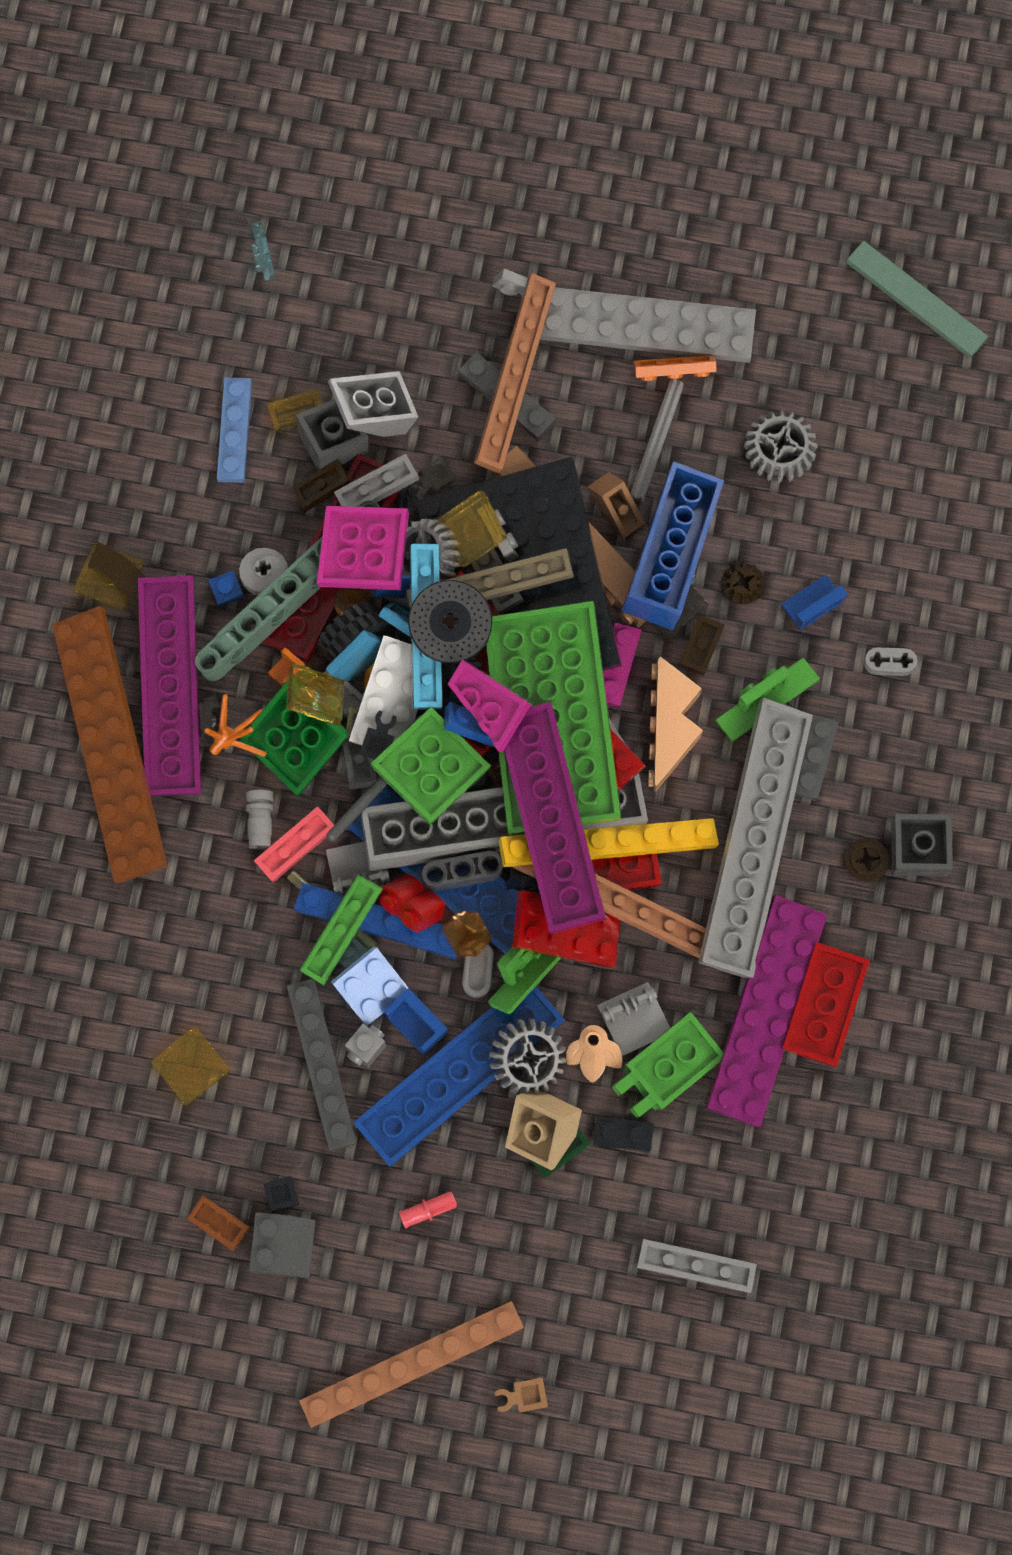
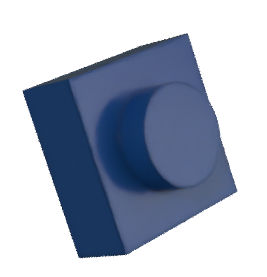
M234 571L208 580L218 607L244 598Z

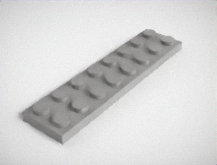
M555 287L540 340L683 356L713 355L715 359L750 363L756 309Z

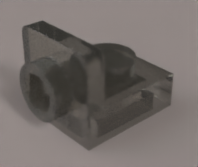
M217 697L203 698L202 703L198 704L200 739L211 737L204 732L206 728L216 731L217 721L216 716L212 715V711H221L222 702L218 701Z

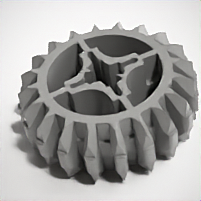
M783 410L779 411L776 417L771 411L768 413V419L761 415L758 423L753 422L750 429L752 431L746 433L748 441L744 443V448L749 450L746 452L745 457L752 460L750 462L751 468L759 467L757 472L759 476L766 472L768 473V481L773 476H777V480L780 483L783 480V476L792 481L794 474L801 477L803 469H810V462L814 461L816 457L814 451L817 450V443L813 442L816 439L815 433H809L811 431L810 424L802 426L804 422L803 417L795 420L793 412L789 414V417H785ZM773 430H781L778 434L768 433ZM790 433L797 437L801 446H798V443L790 438ZM785 438L783 445L785 446H783V448L780 449V452L777 455V447L779 446V444H781L782 439ZM760 446L764 447L763 450H766L771 454L772 460L768 459L762 453ZM786 458L793 460L788 463H780L781 460Z
M427 518L412 522V527L409 526L407 528L402 575H410L411 544H439V581L457 576L454 569L461 566L457 562V558L463 554L457 551L461 543L455 540L457 534L451 531L449 525L439 520Z
M529 1018L525 1025L522 1019H518L516 1023L517 1029L509 1023L506 1025L509 1031L508 1034L501 1030L498 1032V1035L503 1038L501 1042L492 1041V1045L497 1047L498 1050L489 1052L490 1057L497 1058L496 1061L490 1063V1067L492 1069H499L493 1076L497 1080L502 1079L500 1085L503 1088L510 1086L511 1093L516 1094L520 1089L521 1094H528L530 1089L538 1095L539 1086L544 1091H548V1081L554 1084L558 1082L553 1077L555 1072L563 1074V1070L558 1067V1063H566V1058L559 1056V1054L565 1052L566 1049L564 1046H556L561 1042L562 1038L559 1035L553 1036L555 1032L553 1027L546 1028V1023L543 1021H539L536 1025L535 1020ZM528 1035L540 1036L547 1048H534L532 1042L528 1039ZM517 1040V1050L513 1054L508 1055L511 1046ZM526 1052L533 1054L529 1063L523 1061V1056H526ZM547 1060L544 1069L538 1074L539 1064ZM522 1066L523 1072L527 1074L528 1079L515 1078L508 1067Z

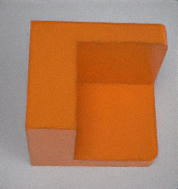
M287 648L281 651L283 657L268 672L269 677L281 687L288 679L301 676L304 678L307 675L305 664Z

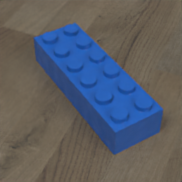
M673 461L665 477L621 609L622 612L670 630L674 629L681 616L724 480Z

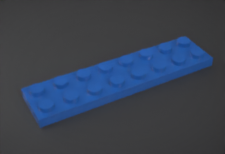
M385 787L367 807L405 801ZM360 814L347 828L364 841ZM427 863L397 867L404 874H410L417 878L425 887L422 870ZM483 864V868L486 871L493 872L491 869H489L486 865ZM459 866L455 870V873L460 877H466L471 872L467 866ZM432 871L428 874L427 878L431 882H438L442 879L443 874L439 871ZM501 877L492 882L443 891H433L444 901L445 907L504 954L511 949L518 891L516 889L506 890V883Z
M537 987L526 996L511 1014L492 1007L354 1121L353 1124L386 1164L392 1167L496 1080L493 1075L499 1069H492L490 1063L496 1061L497 1058L490 1057L489 1052L498 1050L497 1047L492 1045V1041L501 1042L503 1038L498 1035L500 1030L506 1034L509 1033L507 1024L510 1023L517 1029L516 1023L518 1019H522L526 1025L528 1019L532 1018L535 1020L536 1025L539 1021H543L546 1023V1028L553 1027L557 1029L565 1022V1019ZM528 1035V1039L532 1042L533 1047L542 1041L540 1036ZM517 1040L511 1046L508 1055L513 1054L517 1050Z

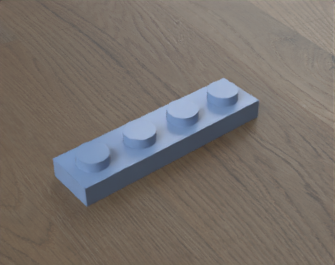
M224 377L217 469L218 482L245 483L252 390L251 378Z

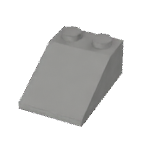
M400 371L332 378L328 381L348 429L381 437L403 435L408 432L418 418Z

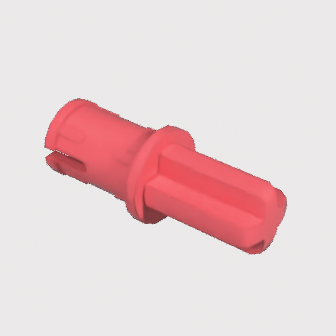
M448 1192L428 1201L422 1199L423 1203L399 1211L405 1229L427 1219L432 1221V1217L456 1208L457 1203L452 1192Z

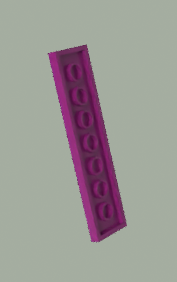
M191 575L138 578L144 771L150 796L202 794L198 678L195 665L197 650L194 577Z
M551 702L529 707L506 746L505 754L549 932L553 934L606 920V915L553 705Z
M778 895L772 897L764 933L755 959L754 977L746 979L705 1109L756 1128L761 1127L785 1051L782 1047L815 943H819L827 914Z

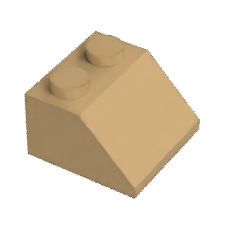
M529 1090L528 1094L516 1095L505 1148L552 1170L576 1137L582 1110L539 1090L538 1095L533 1093L532 1090Z

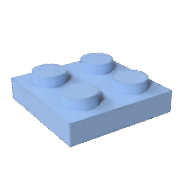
M375 946L331 981L332 985L366 1026L383 1014L408 989L407 985Z

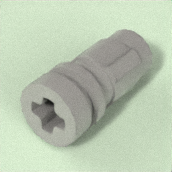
M269 790L247 791L246 803L248 805H246V812L249 813V848L268 849L271 846L272 837L271 812H273V805L271 803H273V792Z

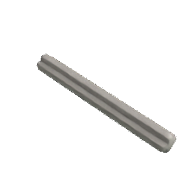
M671 379L630 493L634 501L643 502L683 389L684 384L680 380Z

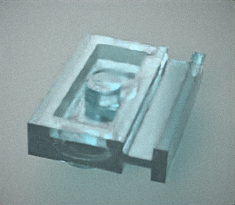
M262 221L252 223L255 245H251L257 272H263L265 281L274 279L272 259Z

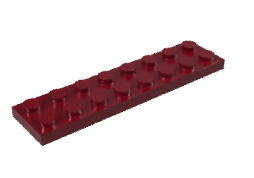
M358 454L348 472V476L351 482L385 464ZM400 490L378 501L377 503L380 508H391ZM336 496L330 506H341ZM325 516L307 550L323 536ZM296 587L289 588L285 594L294 592ZM321 587L262 643L279 651L287 648L298 659L309 663L319 645L318 640L321 639V633L326 631L327 625L330 624L336 613L334 606L339 607L348 588Z

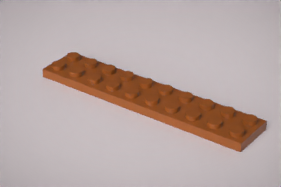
M98 606L54 623L52 627L114 883L121 884L168 867L105 609Z

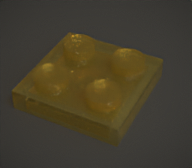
M293 663L288 675L286 709L338 726L343 716L344 680Z

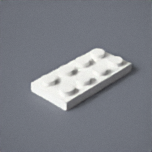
M383 636L349 738V742L361 746L368 727L376 730L375 716L379 710L383 711L380 719L384 724H389L393 715L397 717L396 724L387 733L395 736L393 742L415 720L418 710H413L412 645Z

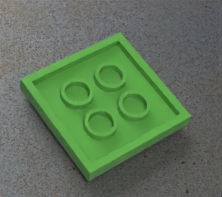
M430 707L384 750L370 766L431 825L484 775L491 765L460 735L445 730L444 719Z

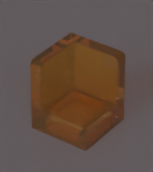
M458 911L443 927V932L456 955L476 957L492 940L477 912Z

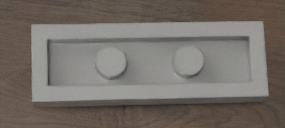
M404 454L338 489L334 493L341 506L356 507L365 500L378 502L420 479L409 458Z

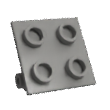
M365 842L326 850L333 887L336 893L346 895L358 874H361L380 887L390 882L387 869L369 871Z
M648 982L597 1005L614 1042L621 1049L622 1056L654 1042L670 1028L656 999V992L653 987H650Z

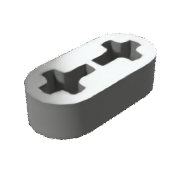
M877 647L872 648L866 654L864 667L869 673L874 675L906 676L914 671L918 660L916 654L910 649ZM874 655H877L879 660L888 662H882L879 667H875V663L870 662V660H873ZM904 656L911 663L908 664L907 668H902V663H895L893 661H900L901 657Z

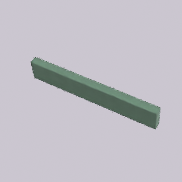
M865 241L847 259L846 263L968 358L971 359L987 341L988 336Z

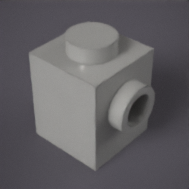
M362 1024L346 1043L345 1047L349 1052L346 1056L356 1065L360 1066L363 1063L369 1068L386 1048V1043L382 1039L385 1035L374 1025L368 1028Z

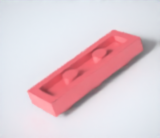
M317 806L258 856L254 862L269 880L274 883L327 838L326 834L334 824Z

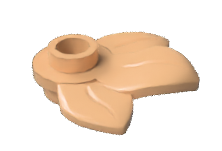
M590 1025L584 1028L580 1038L572 1042L566 1051L567 1064H580L583 1075L590 1082H595L602 1075L605 1066L612 1068L622 1067L623 1058L620 1047L617 1043L609 1040L606 1031L598 1025ZM596 1035L599 1038V1042L593 1045L589 1043L588 1037Z

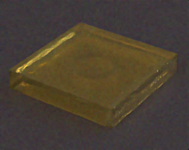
M479 490L438 518L440 524H445L443 532L448 530L452 532V535L447 540H456L457 542L451 548L458 551V556L455 557L460 567H466L507 539L484 491Z
M94 542L73 592L79 596L124 612L129 601L123 592L106 577L88 568L97 545ZM121 553L141 572L143 571L145 566L143 560Z
M196 1026L150 1061L186 1107L231 1071Z

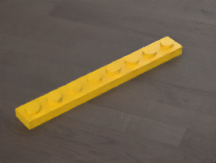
M714 818L584 830L591 859L713 849L719 845ZM526 835L500 837L498 842L503 867L533 865Z

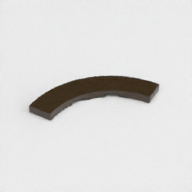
M97 542L88 568L106 577L123 592L135 613L139 628L138 578L146 577L124 555L107 545ZM139 640V652L134 672L141 675Z

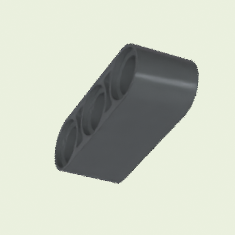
M485 851L427 863L422 870L423 883L428 890L443 891L492 882L501 877L503 873L502 859L497 852ZM486 861H495L498 864V868L493 872L486 871L483 868V864ZM459 866H467L471 872L466 877H460L455 873V870ZM432 871H439L443 874L442 879L438 882H431L427 876Z

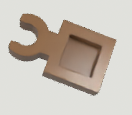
M543 1378L514 1383L515 1392H509L505 1389H499L494 1392L495 1396L505 1395L508 1399V1403L505 1406L497 1408L498 1412H506L511 1409L512 1405L518 1404L519 1413L548 1407Z

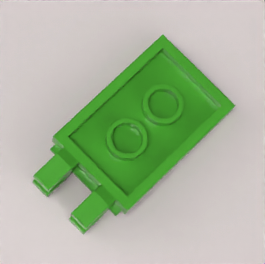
M689 1012L625 1064L626 1068L623 1072L626 1075L611 1088L619 1096L635 1085L644 1098L633 1105L629 1111L635 1118H638L651 1107L654 1111L665 1108L717 1065L721 1060L723 1051L695 1016Z

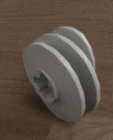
M257 548L247 553L241 561L239 573L242 584L250 593L258 596L288 568L284 557L276 550ZM263 569H267V575H261Z

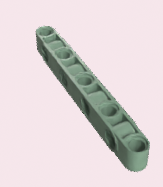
M365 500L356 506L380 508L378 503L373 500ZM322 537L219 631L213 640L196 655L195 665L205 679L208 681L221 679L321 588L317 584ZM296 587L294 592L285 594L289 588ZM256 624L253 630L246 631L249 625ZM216 661L212 668L205 669L209 662Z

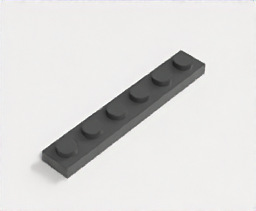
M311 979L288 985L287 989L329 1151L357 1144L315 980Z

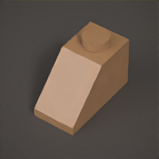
M608 472L588 486L596 505L623 539L645 524L623 480Z

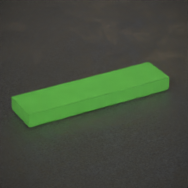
M361 874L357 875L301 967V972L322 985L326 984L382 892V887Z

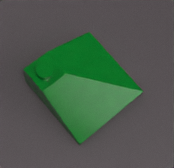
M301 676L286 681L250 726L253 728V732L242 736L240 741L265 751L266 756L255 755L293 793L299 796L349 734L322 695Z

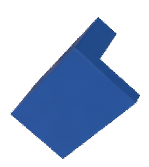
M825 575L783 602L782 607L801 631L844 603L848 593L842 585L836 588L828 576Z

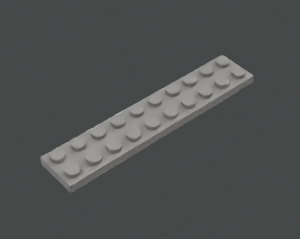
M766 698L760 699L698 960L700 964L746 979L754 977L755 959L765 929L813 717L809 713Z

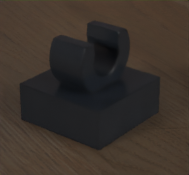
M292 1176L263 1184L272 1213L300 1205Z

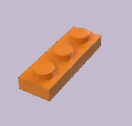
M713 355L633 361L635 376L643 381L655 380L657 376L678 379L682 378L683 374L705 377L709 376L710 372H716V360Z

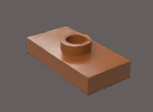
M202 1195L186 1218L233 1252H235L251 1229L204 1195Z

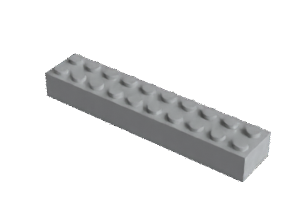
M639 773L618 791L622 820L583 825L584 830L647 824L648 817ZM503 787L464 793L431 825L407 802L366 807L361 812L369 871L429 863L485 851L500 852L498 840L500 837L510 836L508 834Z

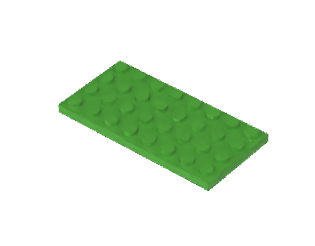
M590 601L492 616V630L486 643L490 677L530 702V707L547 702L552 703L582 824L590 825L622 820L594 602ZM504 750L499 752L508 834L510 836L525 834Z

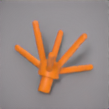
M224 694L222 696L219 730L217 732L209 728L204 730L206 734L214 739L213 744L209 747V751L214 755H218L223 748L228 749L233 745L254 754L266 756L265 751L236 741V739L253 732L252 727L244 728L256 720L263 710H258L236 728L232 729L227 726L228 695Z

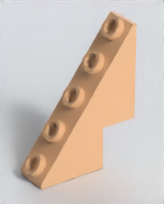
M662 657L658 659L657 664H652L651 680H656V690H651L650 706L656 707L655 717L650 716V733H655V743H650L649 760H654V770H649L648 787H653L654 792L660 788L698 742L703 732L700 727L684 716L700 696L702 688Z

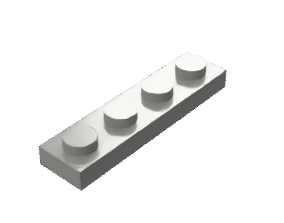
M643 1239L637 1269L750 1294L757 1264Z

